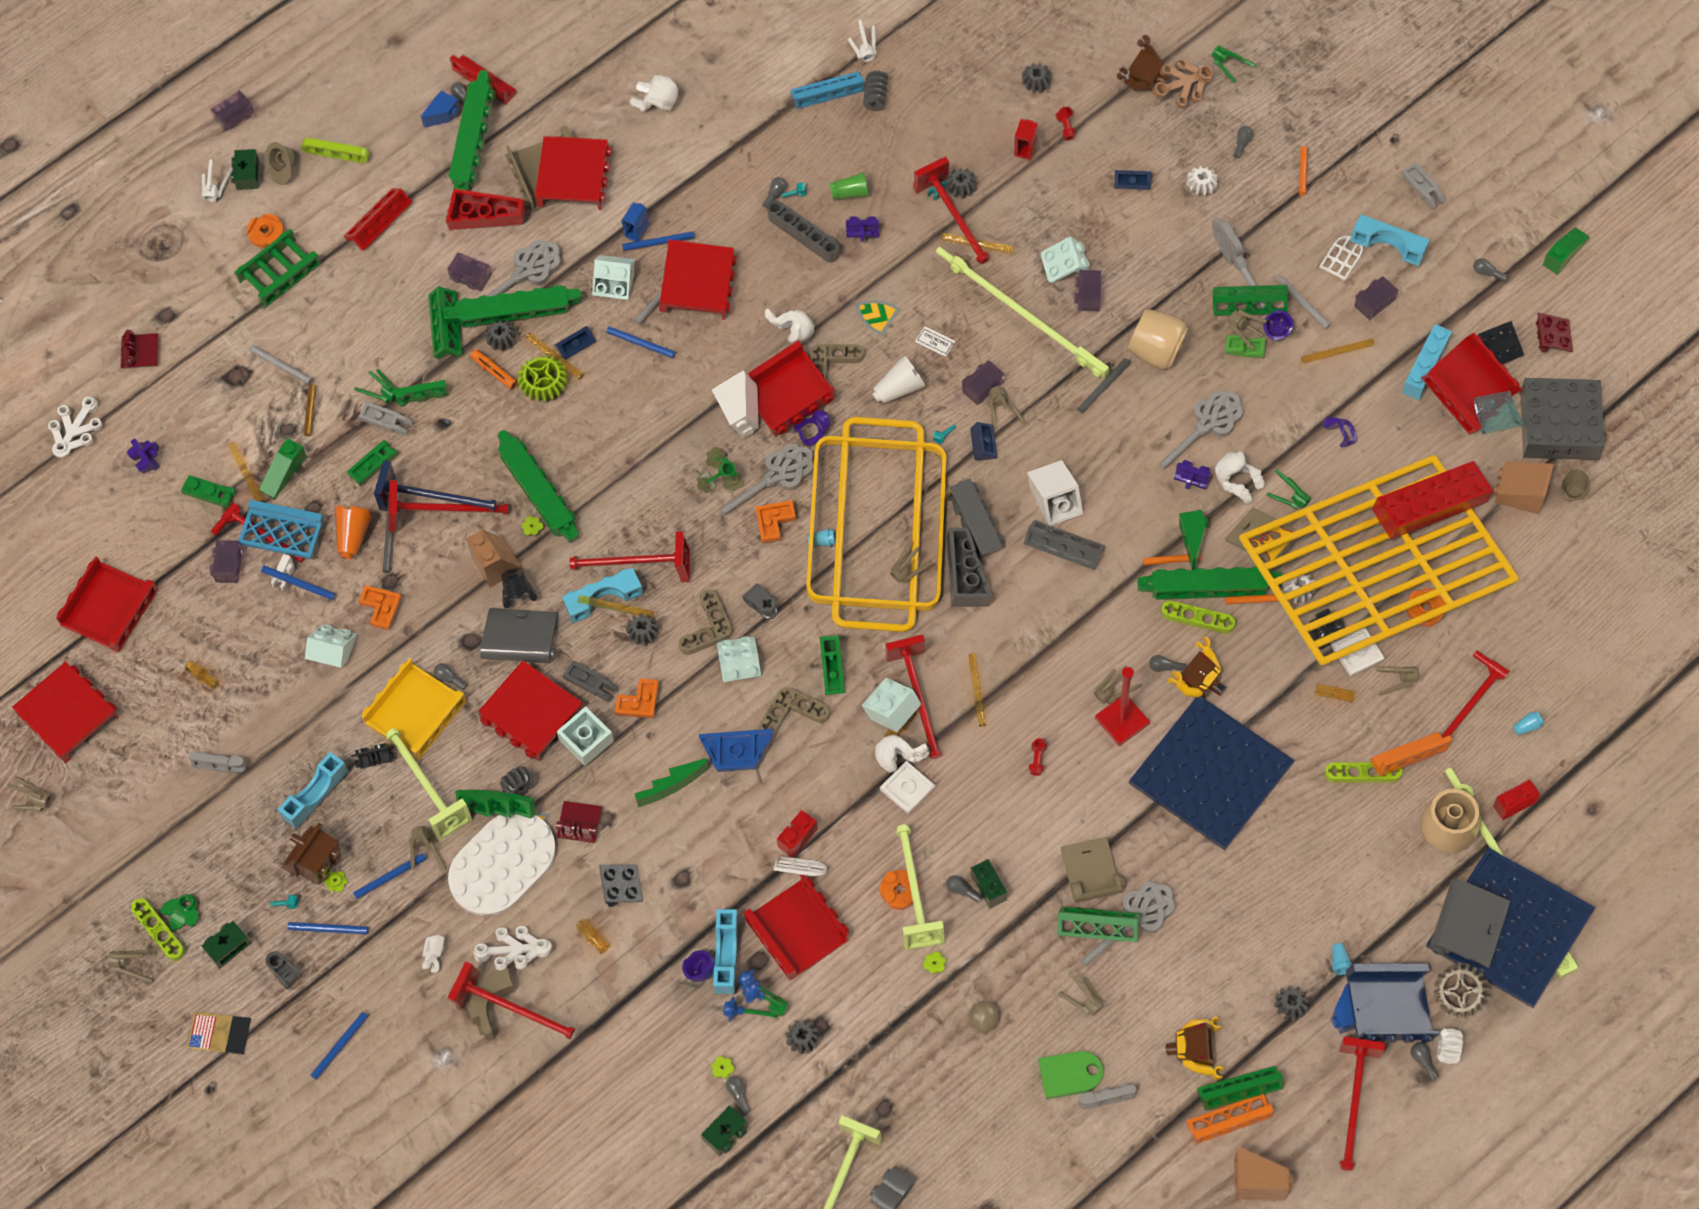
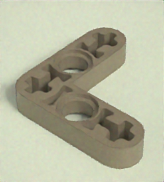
M818 344L811 348L810 359L816 367L824 369L821 374L827 381V363H860L864 359V349L856 344ZM838 350L843 354L840 357H834L832 353ZM818 351H821V355H820V360H821V361H819V360L817 361V353H818ZM857 351L858 355L855 357L854 352Z
M705 590L700 596L701 605L710 626L680 638L679 648L685 655H690L716 645L718 642L728 640L732 636L731 625L717 594L713 590ZM707 596L712 598V607H710L708 600H706ZM715 611H719L721 613V617L718 619H713L711 617V614ZM722 623L724 630H726V634L720 632L719 624ZM703 634H708L711 639L708 642H702L700 637ZM694 638H697L699 645H696ZM688 642L691 647L687 648L684 643Z
M784 687L778 691L760 722L759 730H763L764 727L768 728L771 720V729H773L775 736L790 710L817 723H824L829 719V709L825 704L791 688ZM787 694H789V695H790V699L787 698V699L785 700L784 706H783V705H782L783 696H786ZM801 701H806L809 706L806 709H800L798 704ZM780 709L783 713L780 717H774L772 711ZM824 710V715L817 716V712Z

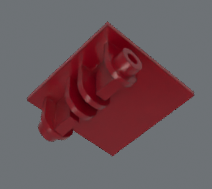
M1538 312V318L1535 323L1537 325V338L1540 340L1539 349L1541 352H1548L1549 348L1573 352L1569 319Z
M126 330L121 341V368L158 366L159 334L135 335L132 330Z
M564 801L560 821H557L556 829H558L556 838L595 843L602 806Z

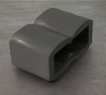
M894 1166L892 1169L888 1168L882 1176L883 1182L879 1186L875 1185L870 1192V1196H872L870 1198L871 1203L879 1209H897L915 1185V1179Z

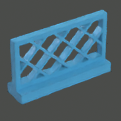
M254 500L249 501V511L238 540L239 545L312 559L320 531L325 525L323 514ZM252 516L260 517L262 522L252 526L250 521ZM273 520L278 521L280 525L271 530L267 523ZM290 524H296L298 529L288 533L285 527ZM265 525L268 532L259 536L256 529ZM309 527L315 528L314 534L308 537L305 535L304 530ZM283 529L287 535L277 540L274 533ZM252 531L257 537L251 541L244 540L245 536ZM301 532L305 539L295 544L292 537ZM270 535L275 540L269 545L262 542L264 538ZM290 539L293 545L288 548H282L280 543ZM305 543H308L310 546L308 553L300 551L298 547Z

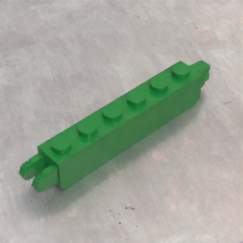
M480 70L477 81H472L468 84L448 176L454 185V189L468 191L473 189V184L477 181L476 170L477 166L479 167L481 163L480 151L484 148L483 137L484 133L486 134L488 130L487 119L491 116V100L493 101L495 98V90L491 86L492 79L486 70Z
M554 285L551 288H535L531 291L518 290L515 293H499L496 296L483 295L475 299L463 298L460 301H456L457 305L444 308L443 312L447 322L459 321L460 326L463 328L492 324V321L499 323L500 319L502 322L507 320L510 322L566 314L569 306L581 303L582 292L578 288L566 289V286Z
M501 430L497 433L500 443L498 449L500 459L554 536H563L569 543L578 539L579 535L575 527L574 520L576 517L574 513L566 509V503L562 496L558 497L556 495V488L552 482H547L545 479L547 476L543 469H538L534 456L532 454L528 455L526 452L528 449L523 441L519 442L516 436L512 438L507 431Z
M1238 566L1232 569H1224L1222 567L1214 569L1196 568L1194 570L1179 568L1170 571L1158 569L1152 571L1150 576L1138 577L1137 581L1138 591L1151 592L1152 597L1156 600L1266 595L1268 589H1271L1257 566L1252 568ZM1269 571L1273 578L1283 575L1282 572Z

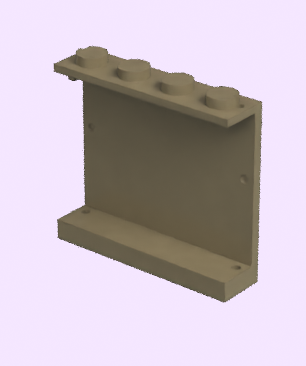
M567 125L560 127L562 135L558 137H572ZM543 142L515 152L508 145L506 146L508 153L505 154L508 164L512 163L513 168L511 170L514 178L518 177L519 182L517 184L520 192L524 191L525 196L523 198L526 206L530 205L532 212L565 201L545 199L544 207H537L535 191Z

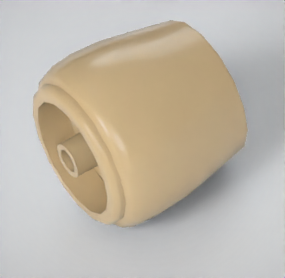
M1146 308L1127 350L1155 368L1161 370L1170 369L1176 355L1182 349V343L1189 328L1185 321L1178 317Z
M1447 789L1438 793L1425 807L1421 817V832L1426 842L1434 849L1444 853H1459L1468 849L1476 840L1481 825L1479 806L1474 797L1460 789Z

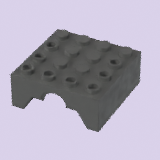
M1525 378L1522 390L1520 391L1523 458L1599 460L1604 449L1601 380Z

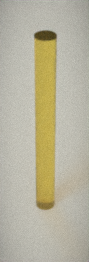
M946 233L941 235V240L971 246L966 237ZM976 239L981 248L1011 254L1013 252V246Z
M530 332L526 334L525 339L546 355L548 354L550 358L554 356L556 361L560 360L566 370L579 380L583 378L584 373Z
M1371 338L1301 356L1302 363H1307L1373 346L1374 340Z
M235 442L229 443L228 447L255 501L264 502Z
M579 595L577 600L578 603L639 616L642 613L643 617L649 613L651 618H653L654 611L582 595Z
M971 653L968 655L978 725L979 727L986 726L977 659L976 654Z

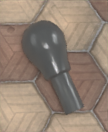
M455 82L451 85L450 92L455 98L465 102L467 89L461 82Z
M1242 126L1237 132V147L1233 155L1235 158L1241 157L1244 147L1253 137V130L1249 126Z
M776 177L771 181L768 196L762 204L764 208L767 209L768 203L777 198L786 189V181L783 178Z
M1484 258L1477 259L1473 264V269L1478 274L1494 276L1504 282L1508 276L1496 270Z
M1154 655L1149 661L1150 668L1155 672L1171 669L1184 671L1187 667L1185 663L1172 662V660L1161 655Z
M439 663L434 667L433 673L437 679L453 683L462 690L466 689L468 684L456 677V674L447 664Z
M953 875L947 879L946 887L950 892L963 896L966 895L979 903L982 896L971 890L961 877Z
M1423 1043L1414 1044L1411 1047V1056L1425 1069L1431 1081L1437 1079L1438 1075L1431 1065L1432 1061L1428 1047Z
M730 1076L725 1083L726 1089L733 1096L734 1100L738 1102L742 1114H746L750 1110L744 1098L743 1081L738 1076Z

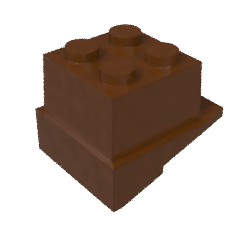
M321 823L314 827H308L302 837L295 833L291 835L290 840L296 843V846L281 866L282 869L295 877L300 875L317 885L328 878L330 868L333 864L336 865L341 858L339 842L321 830Z

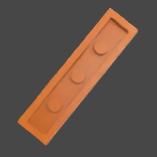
M1436 732L1375 755L1370 759V762L1380 777L1446 752L1453 740L1450 736L1442 738L1440 733Z
M1260 1095L1187 1120V1125L1195 1144H1199L1273 1117L1274 1110L1271 1104L1268 1105L1265 1096ZM1261 1100L1263 1107L1255 1110L1250 1109L1253 1102ZM1240 1108L1246 1111L1244 1114L1235 1117L1231 1116L1233 1109ZM1221 1115L1227 1118L1219 1123H1212L1214 1116ZM1202 1122L1207 1124V1127L1195 1131L1193 1124Z

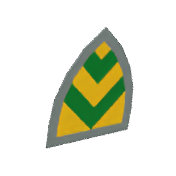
M879 300L855 303L861 321L866 327L881 336L901 309L891 303Z

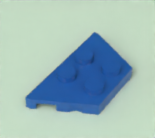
M773 729L709 733L699 734V738L717 772L752 770L757 768L774 736Z

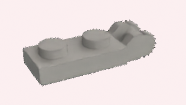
M1417 163L1401 171V176L1425 200L1430 209L1437 207L1435 201L1430 196L1432 194L1439 203L1443 204L1446 199L1438 189V186Z
M370 402L365 403L358 416L359 420L391 432L394 431L402 436H406L408 431L398 426L397 423L400 422L402 425L410 427L413 424L411 419L400 415V413Z
M199 751L191 752L189 756L193 768L242 774L246 770L244 759L236 755L229 758L222 754L210 755Z
M1126 1083L1119 1085L1117 1089L1109 1090V1088L1101 1089L1096 1094L1086 1092L1081 1094L1079 1105L1083 1109H1091L1134 1099L1136 1097V1088L1134 1084L1129 1085Z

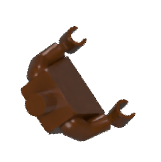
M1143 35L1142 39L1137 41L1138 46L1145 49H1141L1129 69L1123 66L1117 74V78L1119 80L1124 79L1125 84L1134 91L1151 92L1158 82L1168 84L1170 81V77L1163 76L1160 73L1164 63L1152 45H1149L1150 37L1148 35Z

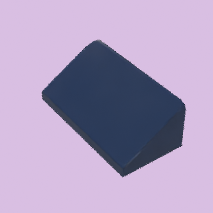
M1115 170L1114 188L1150 190L1151 171Z
M585 326L557 342L554 346L563 359L566 360L595 343L596 340L589 328Z
M976 422L970 428L974 460L981 461L998 458L993 425Z

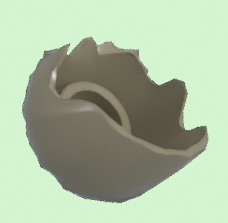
M1579 469L1570 470L1561 484L1564 499L1567 501L1581 500L1588 495L1590 489L1588 475Z
M980 1001L972 1006L969 1012V1021L973 1028L978 1029L979 1033L987 1035L989 1031L996 1027L999 1013L992 1003Z

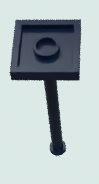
M383 460L374 490V496L381 511H387L390 480H396L392 463ZM397 484V492L490 508V511H495L496 500L493 499L488 501Z

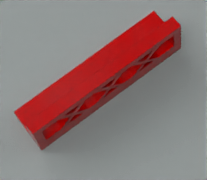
M455 55L450 57L452 70L470 82L477 81L480 70H486L465 55H462L460 58ZM488 71L492 79L491 86L495 90V99L507 105L517 94V90Z
M391 188L343 237L346 240L353 241L360 250L364 251L412 201L402 189Z

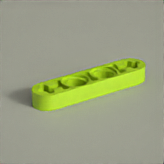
M304 138L301 149L308 154L358 163H366L370 152L363 147L314 138Z
M1166 601L1162 605L1161 614L1170 621L1223 634H1229L1235 628V619L1229 614L1175 601ZM1169 607L1173 608V611L1171 612V614H1170V613H1167V612H1168L1167 610L1169 609ZM1186 611H1191L1194 613V617L1187 619L1183 614ZM1204 616H1211L1213 622L1205 623L1202 618ZM1218 618V619H1219L1218 625H1215V624H1216V619ZM1225 621H1229L1228 627H1224Z
M1333 762L1327 765L1324 775L1329 782L1393 783L1400 780L1403 770L1402 768L1396 770L1395 772H1398L1396 776L1388 773L1384 776L1372 777L1368 774V770L1374 768L1371 762ZM1355 768L1359 771V775L1352 777L1349 775L1348 770ZM1331 769H1335V772H1337L1336 776L1330 773Z
M139 898L134 900L131 904V910L168 959L174 962L181 960L185 950L145 899ZM139 905L146 911L147 914L145 916L138 910L137 907ZM151 918L157 919V924L154 927L147 926V922ZM161 933H168L169 937L166 941L161 942L158 940ZM172 944V946L178 951V954L175 955L174 953H172L171 949L168 946Z

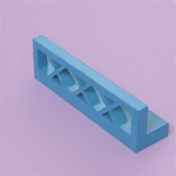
M854 72L790 89L796 109L864 92V80L859 75V72Z

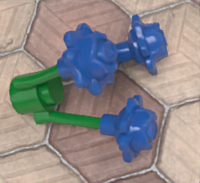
M753 969L750 972L745 970L741 973L738 983L741 985L740 989L743 990L746 1003L752 1002L756 998L764 999L769 1002L768 1009L771 1011L744 1009V1007L738 1006L734 997H732L730 1001L725 1002L723 1015L728 1017L729 1022L737 1014L743 1015V1013L769 1016L776 1019L777 1015L781 1017L784 1015L788 1002L759 985V980H754L755 971Z

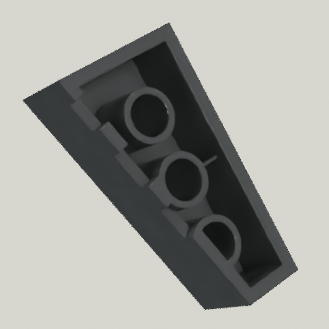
M971 478L950 486L946 498L948 501H953V511L956 515L961 516V526L969 528L976 549L975 552L979 559L1000 551L1003 540L999 533L996 534L993 518L991 516L988 517L985 501L983 499L980 500L977 484L975 482L972 483Z
M949 528L946 539L951 607H989L992 595L987 587V581L983 575L980 560L976 555V549L969 528Z

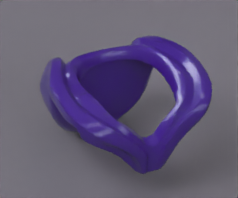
M817 410L811 418L804 419L801 423L794 425L793 429L799 433L801 441L806 446L816 444L830 428L829 414L826 411ZM809 423L815 424L818 428L817 435L805 440L800 428Z
M1334 417L1324 418L1322 422L1324 428L1332 430L1340 427L1344 437L1340 447H1346L1357 442L1356 431L1350 421ZM1344 425H1347V427L1349 428L1353 440L1348 441V435L1344 429Z

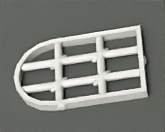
M1351 236L1338 238L1319 266V268L1344 281L1361 258L1363 246L1357 243L1352 250L1346 248L1347 243L1351 240ZM1347 239L1343 246L1337 244L1339 241ZM1358 245L1360 246L1361 250L1360 254L1355 253V249ZM1336 246L1340 251L1334 258L1330 254ZM1343 250L1349 254L1344 262L1338 260ZM1351 255H1354L1357 257V259L1355 260L1353 265L1350 266L1348 265V260L1350 259ZM1327 258L1332 259L1329 268L1323 266ZM1335 262L1341 264L1337 273L1331 270ZM1344 266L1350 268L1345 277L1340 275Z
M778 856L775 861L774 870L820 876L827 872V866L818 861Z

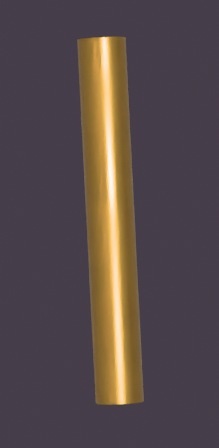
M310 384L308 387L304 436L308 437L311 436L316 392V385Z

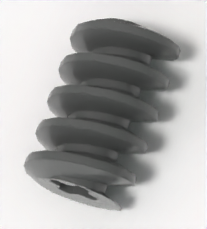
M874 70L866 75L863 105L871 111H880L885 107L887 80L889 79V75L886 72Z

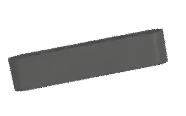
M772 200L768 203L767 213L770 222L825 261L832 263L838 260L839 245L836 240L782 202Z

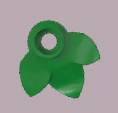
M185 894L179 899L168 900L161 907L160 913L170 916L169 927L171 930H178L185 924L193 927L197 923V901L194 896ZM190 902V906L184 907L185 903Z

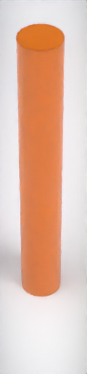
M1307 146L1300 147L1299 195L1301 196L1306 195Z
M1187 554L1143 558L1144 566L1189 562Z
M1275 594L1225 597V604L1279 602Z

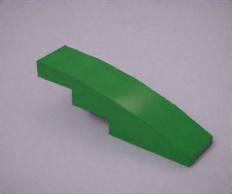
M707 758L669 768L670 776L653 780L652 789L635 793L638 808L659 801L692 783L709 769Z
M489 790L455 791L456 801L463 799L470 812L491 817L495 813L511 818L514 814L531 819L536 815L534 798Z

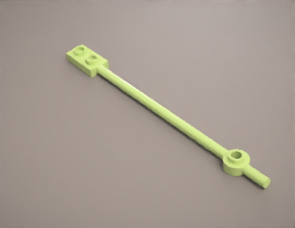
M942 247L937 248L936 253L950 262V268L956 274L964 273L1068 349L1076 355L1078 364L1089 368L1095 377H1101L1104 380L1109 375V367L1081 346L1077 348L971 270L960 257L952 256Z
M1452 768L1447 769L1445 773L1454 788L1466 791L1473 797L1472 788L1466 784H1461ZM1480 816L1481 825L1479 830L1490 849L1503 855ZM1569 952L1556 972L1559 979L1578 970V966Z

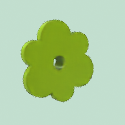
M528 516L525 518V522L521 524V527L524 529L525 535H537L538 531L543 529V524L538 517Z
M342 871L331 872L324 881L331 892H342L344 885L348 882Z
M936 951L932 955H926V960L923 962L924 969L929 970L931 974L941 973L945 970L944 964L946 959L941 957L939 952Z
M718 1056L715 1059V1062L711 1064L712 1074L715 1078L722 1077L726 1079L728 1074L734 1072L731 1059H725L723 1056Z

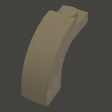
M508 968L491 973L477 986L499 997L515 992ZM472 994L470 1017L473 1025L477 1024L480 1036L484 1035L486 1041L492 1040L494 1035L489 1021V1010L493 1002Z

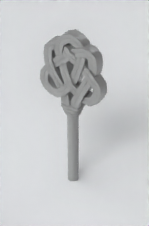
M1221 218L1213 220V235L1219 248L1222 250L1225 260L1229 264H1235L1234 267L1242 273L1248 286H1257L1247 269L1245 259L1241 256L1243 248L1240 240L1227 221ZM1258 302L1261 308L1265 306L1263 302Z
M536 240L528 248L517 250L513 255L514 265L517 268L508 280L487 296H496L499 293H503L513 284L524 282L526 279L535 285L544 284L549 279V275L560 267L561 260L558 245L553 242Z
M1215 391L1209 396L1208 400H1200L1196 403L1194 416L1199 422L1194 429L1195 431L1159 463L1160 467L1165 469L1199 436L1207 435L1209 432L1220 437L1229 435L1233 430V425L1243 416V408L1240 405L1238 394Z
M789 444L781 451L769 453L765 458V466L768 472L765 473L762 481L722 507L720 512L723 515L727 514L765 487H774L776 484H779L785 490H795L800 486L803 479L813 473L812 451L807 447Z
M1147 881L1141 885L1138 891H1130L1125 894L1122 900V907L1125 912L1141 913V922L1138 927L1144 932L1155 933L1162 927L1163 920L1170 917L1174 912L1173 892L1165 884ZM1134 900L1132 905L1130 906L1129 901ZM1141 900H1144L1142 902L1141 908H1138ZM1151 901L1156 902V904L1149 906ZM1124 926L1121 931L1123 933L1132 931L1133 926ZM1103 940L1080 960L1081 963L1087 966L1116 940Z

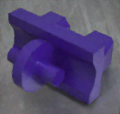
M850 216L849 220H846V237H860V242H864V237H879V220H876L875 216H869L866 220H859L857 216Z
M135 438L130 441L133 446L127 451L129 457L134 461L141 457V460L135 464L138 471L146 473L150 469L156 471L160 468L154 459L158 456L157 451L159 450V445L156 442L150 443V441H146L145 443H139Z
M1190 461L1178 462L1174 479L1186 483L1185 489L1189 490L1191 485L1206 490L1210 478L1209 467L1200 466L1198 469L1192 467L1193 464Z

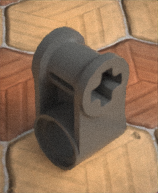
M756 583L742 596L745 603L757 611L763 618L770 620L776 617L778 610L775 599L759 584Z
M272 951L266 956L265 962L270 972L285 989L288 990L290 988L289 985L297 978L303 977L292 963H289L280 952ZM274 960H281L279 965H271Z

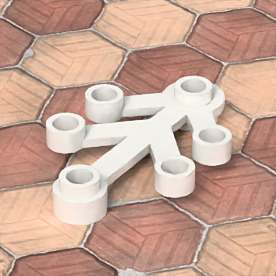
M86 397L83 399L82 409L73 424L69 416V408L66 405H61L58 408V414L62 417L67 433L62 439L59 422L57 420L49 422L48 427L53 432L56 442L52 447V452L56 457L66 458L72 449L92 444L93 439L87 432L100 430L102 428L101 421L98 418H93L89 424L83 426L81 424L88 413H94L98 409V403L95 398ZM81 435L79 440L72 441L73 437Z
M519 926L515 930L518 939H523L529 943L525 945L509 936L506 928H498L495 932L497 940L503 941L509 946L487 947L485 944H478L475 946L473 953L475 960L478 962L487 961L490 955L508 954L505 957H497L494 960L495 968L497 970H504L514 960L516 968L523 969L536 956L541 958L548 956L552 945L547 939L538 940L530 935L525 926Z

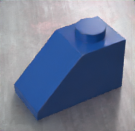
M440 91L421 115L423 126L430 127L451 122L460 113L459 100Z
M1348 984L1345 985L1334 1009L1333 1017H1331L1333 1027L1338 1029L1340 1034L1355 1029Z

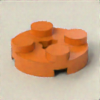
M262 214L263 216L259 218L256 216L249 222L247 233L250 242L254 246L266 248L284 232L280 219L272 214ZM268 228L269 232L263 234L262 230H266Z
M1424 588L1423 590H1416L1410 595L1408 600L1434 589ZM1437 596L1407 609V616L1413 619L1431 611L1424 610L1421 606L1426 605V603L1430 605L1429 608L1431 610L1445 605V602L1441 596ZM1444 614L1419 625L1433 627L1442 620Z
M906 870L887 872L880 884L881 898L889 907L896 910L907 909L913 904ZM917 880L918 888H919V893H920V885H919V882H918V880ZM899 885L906 889L902 891V894H898V891L894 890Z

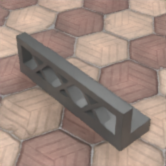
M1036 520L1028 527L1024 544L1093 570L1096 569L1099 557L1105 548V545Z

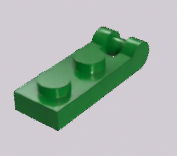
M445 380L398 388L395 390L394 395L397 404L404 407L408 402H421L425 399L441 398L448 395V389Z
M383 440L351 467L347 474L359 486H362L381 469L383 460H394L399 452L395 448H391L386 440Z
M188 475L181 489L184 495L224 508L230 506V500L236 494V490L232 487H224Z

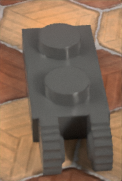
M572 661L563 675V679L595 696L597 695L607 702H610L612 698L609 694L600 690L602 686L612 692L618 690V687L606 680L605 677L576 661Z

